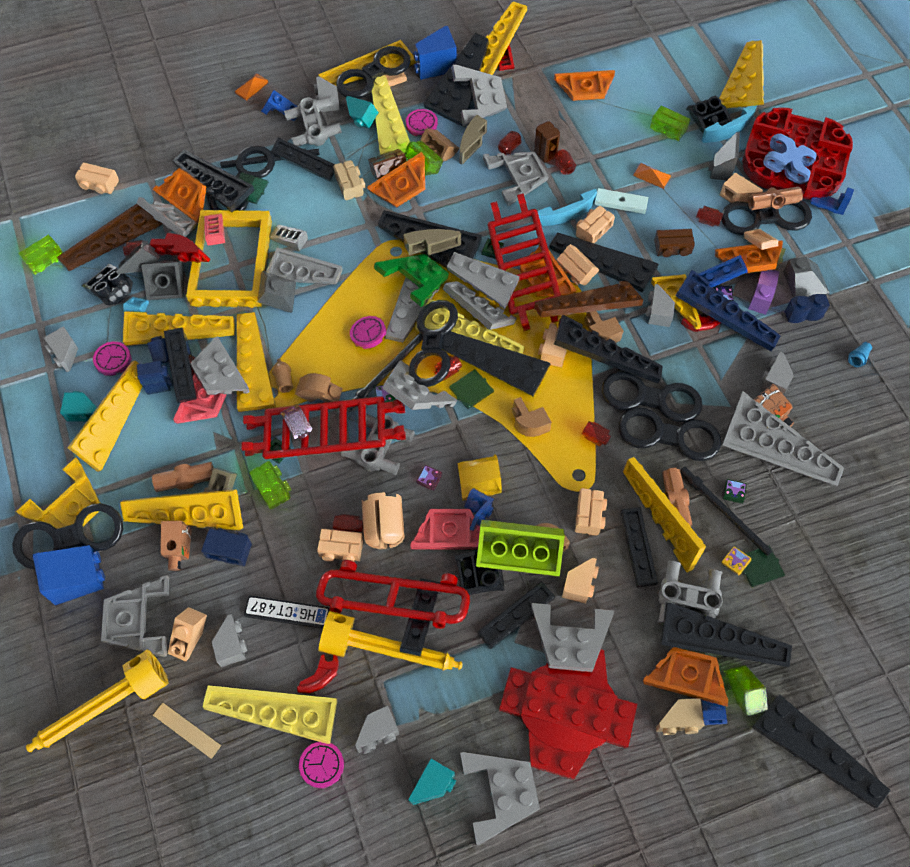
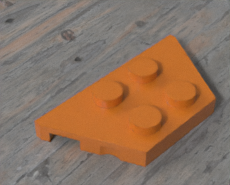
M615 70L558 73L554 75V80L572 101L604 99L614 79Z
M420 152L367 186L368 190L396 208L425 190V156Z
M179 168L171 176L164 179L162 185L159 187L155 186L153 190L198 223L200 210L204 209L206 186Z
M778 241V246L763 250L754 244L715 249V257L725 262L741 255L748 270L747 273L773 270L777 267L783 241Z
M540 244L535 252L532 251L530 255L541 252ZM549 250L561 296L576 293L577 290ZM544 259L521 265L520 272L524 273L545 267ZM548 273L526 279L530 286L550 281ZM552 288L535 292L537 297L554 296Z
M673 647L667 653L665 659H662L650 675H646L643 680L645 685L697 699L700 698L704 701L728 707V697L726 696L716 657Z

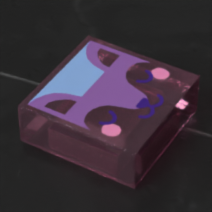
M424 465L416 483L435 491L443 472Z

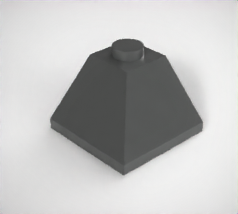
M736 132L714 155L713 161L709 162L708 171H711L710 179L727 181L732 176L738 160L740 132Z
M144 240L119 263L116 272L118 274L142 272V264L157 262L160 255Z
M808 257L789 259L783 273L793 297H809L813 294H825L827 296L830 294L818 264Z
M179 259L163 260L141 265L147 300L183 298L184 270L182 261Z
M262 271L258 302L292 313L296 282Z

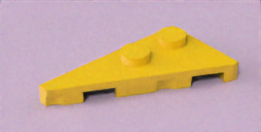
M686 274L652 277L651 284L653 286L658 284L675 302L674 308L694 326V329H700L701 322L697 309L675 296L687 278Z

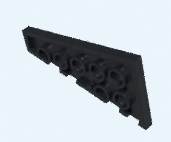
M475 33L452 65H459L481 72V65L486 55L489 39ZM451 65L423 104L424 108L463 127L460 113L462 110H469L473 95L470 81L453 80Z
M386 210L383 211L378 222L379 228L404 242V234L428 229L460 231V246L429 256L426 251L420 252L426 254L445 268H447L454 252L474 259L482 240V235Z

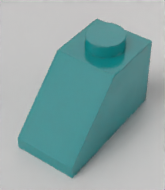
M347 96L346 101L349 115L354 120V124L360 128H370L379 113L371 102Z
M65 392L60 413L67 422H87L97 407L82 392Z
M430 759L408 799L409 803L415 805L443 797L446 791L450 793L457 781L453 779L455 772Z

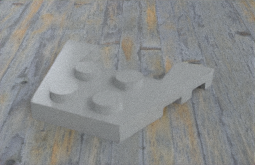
M452 65L451 70L454 81H470L475 109L461 111L463 127L468 126L476 115L482 118L490 117L507 108L501 77L459 65Z
M535 152L514 153V155L498 153L497 156L483 154V160L488 170L505 165L516 187L502 191V197L507 206L518 201L517 195L524 193L525 196L548 180V174Z
M401 360L389 375L382 388L412 410L430 409L432 405L443 408L445 404L454 407L457 399L445 391L434 395L429 392L426 386L416 383L414 378L409 375V366Z
M168 575L162 576L159 580L152 583L142 584V587L132 591L127 590L104 600L101 641L103 643L139 652H144L148 649L156 656L167 657V637L145 638L147 598L169 596L170 578Z
M532 603L531 611L536 621L537 631L540 634L548 667L592 672L611 623L614 610L595 609L594 629L550 625L551 605Z
M466 752L460 753L464 775L487 771L496 819L473 823L476 846L481 845L540 809L530 762Z

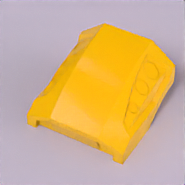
M496 454L492 457L457 463L462 501L467 500L473 488L487 496L502 493L500 469Z

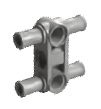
M331 96L320 100L306 97L301 100L298 107L284 111L287 121L301 116L305 124L306 134L292 137L295 146L308 143L309 145L321 146L329 136L342 133L339 122L324 127L321 121L320 110L334 106Z
M366 414V427L372 428L366 441L378 440L377 417ZM385 415V426H389L387 429L399 426L398 422L393 421L392 417ZM404 428L406 441L411 442L415 432L414 430ZM393 439L386 440L385 446L380 448L341 451V456L356 460L358 465L363 466L365 470L370 472L381 469L396 475L400 463L384 458ZM368 458H374L373 461H366Z
M668 561L666 577L662 580L661 588L658 592V602L661 605L658 623L663 624L666 602L701 612L703 615L712 618L718 616L723 603L722 593L719 590L722 572L709 570L707 587H698L680 583L678 576L681 563ZM665 588L672 589L674 597L666 596ZM707 597L715 600V607L707 604Z

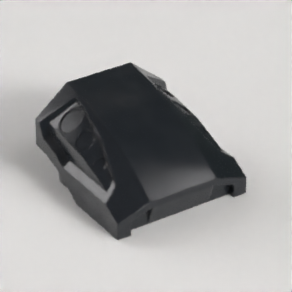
M716 95L703 102L699 101L695 105H689L686 108L702 133H704L705 128L717 122L723 126L732 121L726 107Z
M108 263L104 269L81 286L87 292L100 299L105 305H117L131 293L133 281L125 274H118L116 272L117 267Z
M478 551L455 555L460 586L467 590L469 595L497 590L504 591V579L501 569L476 567Z

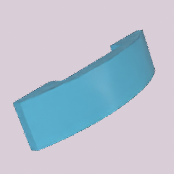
M757 105L744 108L739 118L723 126L717 122L705 128L701 141L703 143L718 142L731 138L736 132L743 131L750 124Z
M593 189L580 194L578 202L555 211L552 210L551 206L539 210L538 215L541 225H559L580 217L595 203L597 190Z

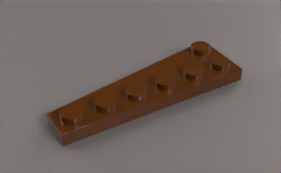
M135 204L63 252L57 259L68 271H71L152 229H156L163 223L155 220L150 213L138 204Z
M620 281L619 284L537 301L534 308L539 316L543 318L642 306L643 298L629 282Z

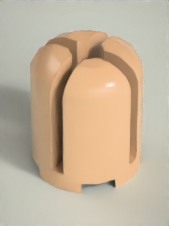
M385 492L368 495V500H362L363 531L366 544L376 549H387V544H389L390 548L401 544L405 538L401 496L396 494V497L385 496Z

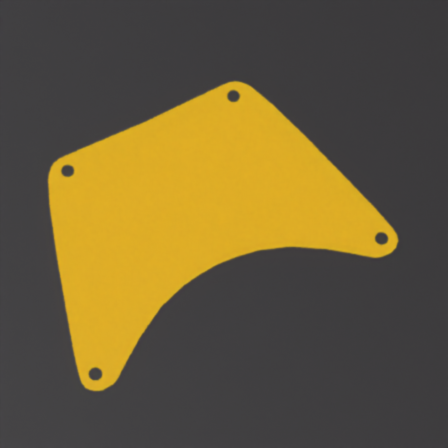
M389 240L376 247L334 292L281 356V362L287 363L291 368L293 383L291 391L286 393L279 392L272 373L273 368L270 370L271 387L278 390V395L274 398L276 408L294 406L307 401L295 395L300 378L310 373L330 377V382L341 387L342 392L364 388L420 333L415 330L414 326L403 343L388 340L384 336L380 344L368 349L355 346L350 338L352 325L357 320L367 316L380 318L384 322L387 331L405 276L397 271L383 277L374 269V264L380 261L409 257L404 242ZM393 247H399L402 249V254L393 256L390 250ZM419 252L410 256L421 255L422 253ZM483 262L485 264L498 268L496 264ZM440 265L449 272L448 279L440 286L439 291L434 294L432 300H447L456 307L458 313L464 315L465 319L471 322L475 321L479 323V326L487 329L470 312L461 307L455 299L451 298L443 290L445 283L458 281L476 292V297H479L481 291H477L471 284L464 282L448 271L447 268ZM506 269L507 272L515 275L521 273L519 269ZM526 279L518 281L514 291L530 287ZM571 282L577 290L576 293L582 292L578 285ZM535 293L514 298V303L516 307L551 296L537 297ZM496 302L493 307L497 308L500 305ZM507 305L506 308L503 309V314L510 317L512 314L509 313ZM532 309L526 311L530 330H523L519 313L512 315L517 318L515 324L492 329L499 335H503L524 346V355L541 360V355H538L540 345L545 343L543 335L545 329H549L551 318H541L537 311ZM587 312L565 315L583 324L582 328L588 330L584 321ZM555 322L554 324L558 328L559 322ZM423 340L402 360L408 366L412 358L422 350ZM566 350L562 368L550 365L534 397L447 353L451 363L449 373L437 385L427 387L430 392L441 393L445 391L455 399L477 408L501 423L530 450L563 488L579 492L582 488L589 489L595 482L596 443L591 358ZM433 355L424 358L418 364L417 375L425 379L435 376L441 370L442 359ZM392 371L377 386L384 385ZM521 397L529 412L543 407L552 422L550 431L535 437L519 433L514 427L515 417L512 413L514 399ZM574 470H583L586 474L583 481L574 480L572 477Z

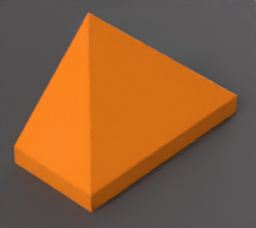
M256 73L235 90V94L247 101L269 82Z
M640 163L633 175L663 189L671 178V175L643 163Z

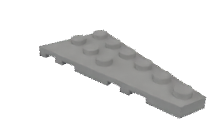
M742 391L722 446L833 486H838L844 470L843 466Z

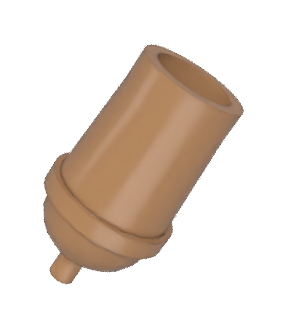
M277 359L278 363L274 365L272 373L279 392L286 393L293 389L291 368L287 363L281 362V359Z

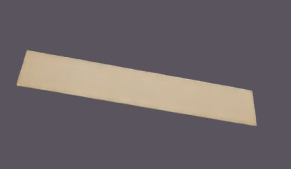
M164 703L153 714L154 717L211 759L221 747L219 743Z

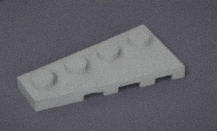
M276 248L266 272L299 283L337 285L343 268L333 263Z
M456 252L453 253L447 265L448 271L464 282L471 284L477 291L487 295V298L497 302L503 309L506 308L519 281V276Z
M405 277L385 336L388 340L402 343L415 326L419 312L428 301L427 299L425 304L420 307L410 299V293L419 289V287L407 277ZM438 289V290H435V291L433 292V294H432V296H431L430 299H432V297L434 296V294L437 293V292L439 291V289Z
M460 282L445 283L443 290L451 298L455 299L461 307L470 312L474 318L484 324V327L492 330L515 324L516 317L512 315L510 317L503 314V309L500 307L494 308L489 305V300L476 297V292Z

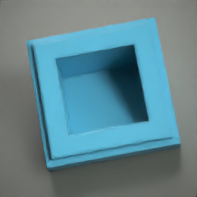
M132 297L123 304L124 312H145L149 301Z

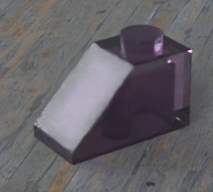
M298 404L280 412L295 439H302L310 434L309 431L313 430Z

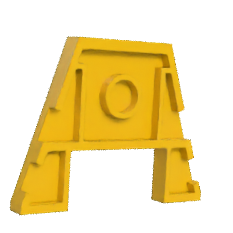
M75 457L62 469L75 483L44 511L29 499L16 512L21 517L34 522L42 521L49 523L56 529L74 524L76 516L83 508L101 502L80 461ZM99 511L89 514L84 520L83 526Z

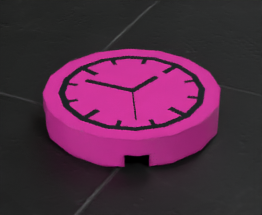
M417 109L409 113L406 118V129L414 136L423 135L426 128L437 129V116L430 110Z
M367 316L357 320L350 330V338L355 346L362 347L363 349L377 346L383 341L382 338L386 336V326L376 316Z
M115 341L101 345L93 356L94 366L101 374L106 376H114L116 373L124 372L132 360L127 346Z
M313 743L304 750L300 757V774L310 786L321 789L327 788L335 784L343 773L344 759L342 753L331 743Z

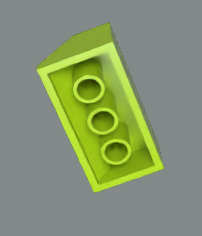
M481 520L476 567L560 576L565 538L564 529Z

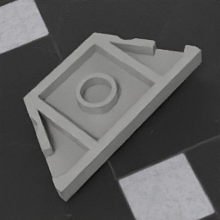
M138 198L137 204L150 213L155 220L162 222L167 229L172 230L176 234L185 237L196 229L197 222L174 205L158 201L149 204L144 198Z
M218 336L190 363L207 395H217L218 393L232 394V391H243L244 394L250 392L249 387Z

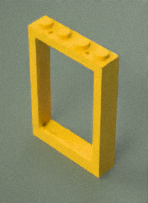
M200 210L195 244L202 251L205 241L204 216L222 214L224 227H260L252 291L197 290L201 262H192L186 295L190 306L262 307V303L258 302L261 272H266L269 237L272 227L270 212Z

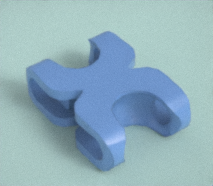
M783 134L774 135L770 141V148L774 151L769 152L765 156L764 165L774 172L784 170L785 176L795 183L804 184L808 182L811 173L807 166L815 162L816 152L804 145L796 148L794 140Z

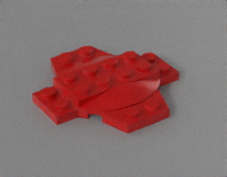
M601 649L592 672L549 668L548 663L532 671V673L511 667L499 711L519 716L522 723L528 729L531 767L574 780L593 749L600 747L605 742L626 749L629 747L637 704L619 699L614 694L607 681L605 652Z

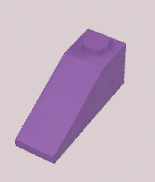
M760 271L748 308L749 310L766 315L776 290L779 271Z

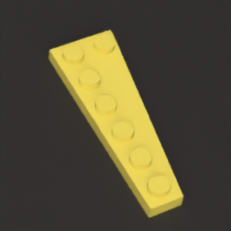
M386 75L377 77L374 81L372 97L373 105L379 112L375 120L380 155L396 149H400L404 153L412 151L410 140Z

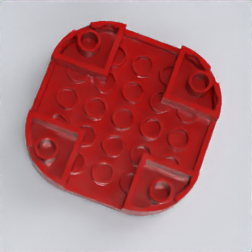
M772 108L771 112L761 113L753 124L742 159L746 175L754 183L766 189L776 188L780 190L799 186L802 190L803 199L811 200L812 197H830L835 194L846 177V169L850 153L853 149L852 137L850 133H845L843 130L844 126L827 117L822 122L794 115L791 108ZM783 134L794 140L796 148L804 145L816 152L815 162L807 166L811 173L808 182L804 184L795 183L785 176L784 170L774 172L764 165L765 156L769 152L774 151L770 148V141L774 135Z

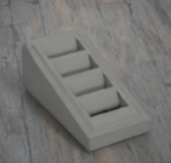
M278 225L269 237L271 240L297 251H300L308 240L306 231Z

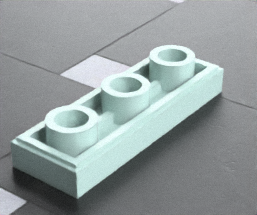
M598 188L595 205L642 214L646 213L648 197L600 188Z

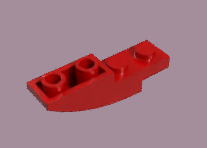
M167 233L165 239H151L149 244L159 255L178 256L177 258L182 262L200 263L210 261L205 252L193 241L182 235Z

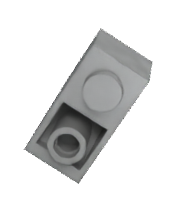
M316 77L317 84H314L315 94H318L315 96L316 100L331 96L334 105L333 107L322 109L321 112L340 110L337 86L321 77Z
M655 284L653 291H650L648 301L651 302V306L648 305L646 316L649 317L648 324L670 327L675 302L658 284Z
M63 326L44 337L47 342L45 347L50 355L55 354L56 357L53 359L58 367L63 366L66 372H69L78 347Z
M780 352L778 357H773L769 363L770 371L764 372L761 378L763 384L760 389L765 391L774 384L784 394L794 374L784 353Z
M232 614L227 615L212 641L216 661L220 667L245 660L244 652L248 651L245 640L240 638L239 632H242L241 623Z
M388 706L367 715L355 744L358 753L363 752L367 754L375 750L376 745L382 742L388 744L397 739L396 736L399 735V731Z

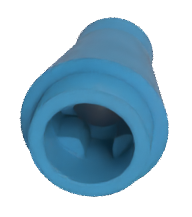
M863 342L859 347L850 352L848 356L849 363L854 367L864 366L872 350L871 344Z

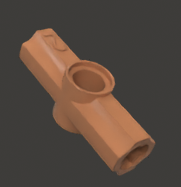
M799 186L780 190L770 188L766 192L751 194L748 197V205L750 210L768 207L780 209L787 204L799 203L802 200L803 194Z
M212 462L194 466L181 464L172 471L152 475L154 490L156 492L174 488L186 490L192 488L196 483L209 481L213 471Z
M669 468L662 473L666 489L665 495L673 506L677 508L685 521L692 526L688 507L689 494L687 489H684L680 469Z

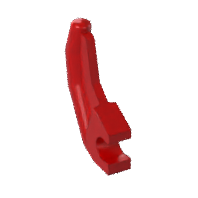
M698 315L701 322L700 329H694V326L686 318H683L681 322L684 327L695 332L713 329L721 324V322L710 316L701 317L700 315Z
M321 655L315 674L301 681L299 686H297V692L310 694L323 689L337 675L339 666L338 656L333 655V660L327 662L325 655Z

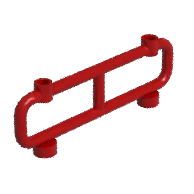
M343 560L339 570L325 572L321 576L316 590L317 600L322 605L330 606L329 610L331 612L340 614L342 609L427 620L433 621L432 625L438 629L445 628L446 623L456 624L465 619L470 604L468 591L463 587L456 586L458 578L453 574H443L440 583L356 572L357 564L351 560ZM331 578L391 585L386 606L348 601L338 596L328 598L325 597L324 592ZM399 586L457 594L462 598L460 610L456 615H447L443 611L433 613L397 608L394 605Z

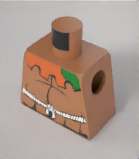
M772 384L754 399L790 427L794 424L788 417L793 408L792 404L776 385Z
M161 521V556L168 560V570L171 571L181 570V560L189 559L192 529L183 521Z

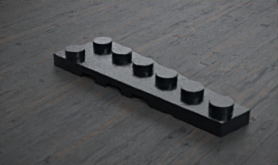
M183 150L173 159L174 164L178 168L183 169L204 184L206 192L230 212H233L255 190L253 185L186 150Z
M557 233L549 245V249L559 254H562L568 245L575 246L599 269L598 272L619 282H629L634 289L640 292L644 291L659 265L651 260L562 233Z
M565 315L561 316L554 345L657 384L661 380L662 365L627 347L621 348L617 346L616 341L610 338L606 340L598 336L599 333L594 330L590 332L582 328L583 324Z
M451 331L443 337L442 350L534 397L551 365L547 361Z
M666 602L661 645L790 667L792 645Z
M780 694L752 726L754 730L775 744L778 743L783 746L789 753L795 757L798 756L815 770L818 769L827 775L830 780L843 786L847 791L874 809L880 806L891 791Z

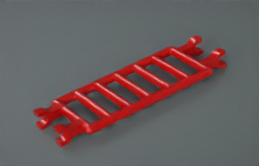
M524 193L517 195L521 213L501 218L497 201L490 203L495 220L488 222L487 226L499 269L506 271L509 268L544 259L545 267L520 273L517 276H519V281L548 273L550 281L514 291L507 304L510 314L519 313L523 330L527 331L531 328L526 311L535 309V302L537 301L515 307L514 298L552 288L554 296L541 299L545 300L560 297L561 292L538 211L536 209L528 210ZM528 217L533 219L534 224L500 234L496 233L495 227ZM536 230L538 238L500 248L499 241ZM540 244L541 252L505 263L503 261L502 255ZM558 316L550 317L552 323L559 322Z
M379 396L268 408L265 410L264 416H243V423L247 424V430L264 426L263 442H242L241 449L245 451V456L262 453L264 459L384 447L386 440L389 439L406 440L404 425L385 429V413H405V405L398 399L393 402H385L384 397ZM377 404L378 440L366 441V405ZM358 406V442L347 443V408ZM339 408V444L328 445V410ZM310 411H320V446L309 447ZM302 412L301 448L289 449L291 414ZM273 415H283L282 450L270 451Z

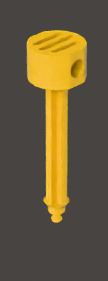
M329 611L325 620L319 643V651L344 657L347 647L352 646L439 668L442 671L446 669L452 670V667L460 670L463 665L461 661H454L455 657H451L448 653L423 648L421 657L400 652L402 642L352 630L355 617Z
M148 649L122 665L125 678L42 731L39 730L37 736L32 739V743L26 745V750L32 752L35 748L38 750L43 747L49 748L51 744L134 691L142 699L151 696L169 684L162 665Z

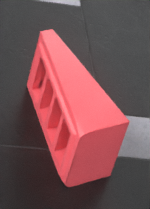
M222 214L204 216L207 245L225 243Z

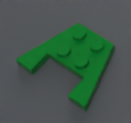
M426 254L380 261L374 264V269L383 277L399 271L417 285L419 289L410 293V299L420 307L425 304L427 299L431 298L433 292L440 288L449 275V272Z

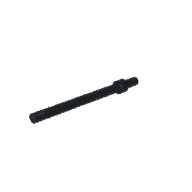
M319 148L306 150L316 156L320 155ZM274 155L275 161H281V160H283V159H281V158H279V157H277V156ZM266 156L246 158L243 166L266 163L268 158ZM236 160L220 162L221 169L236 167Z
M419 333L363 389H359L353 399L367 398L368 394L374 389V386H377L396 367L398 362L402 361L423 340L424 335ZM348 407V409L351 410V411L355 408V407Z
M685 466L680 470V473L690 481L689 484L695 490L698 489L767 557L773 552L703 484L704 481L699 476H695Z

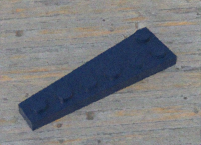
M691 270L675 295L676 297L765 349L772 351L775 348L781 335L758 320L750 312L741 310L738 303L734 300L732 302L723 296L724 293L722 291L713 289L709 286L710 282L694 270Z

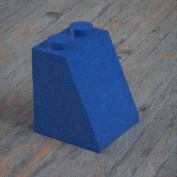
M448 26L442 27L415 44L416 51L413 52L416 62L414 64L415 73L419 74L420 80L445 75L456 60L457 47Z
M90 545L33 554L40 593L54 605L104 589L103 581H105V575L99 567L101 557L99 552L94 551Z

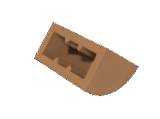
M426 128L419 141L424 148L440 161L451 159L459 150L458 146L441 132L434 129Z

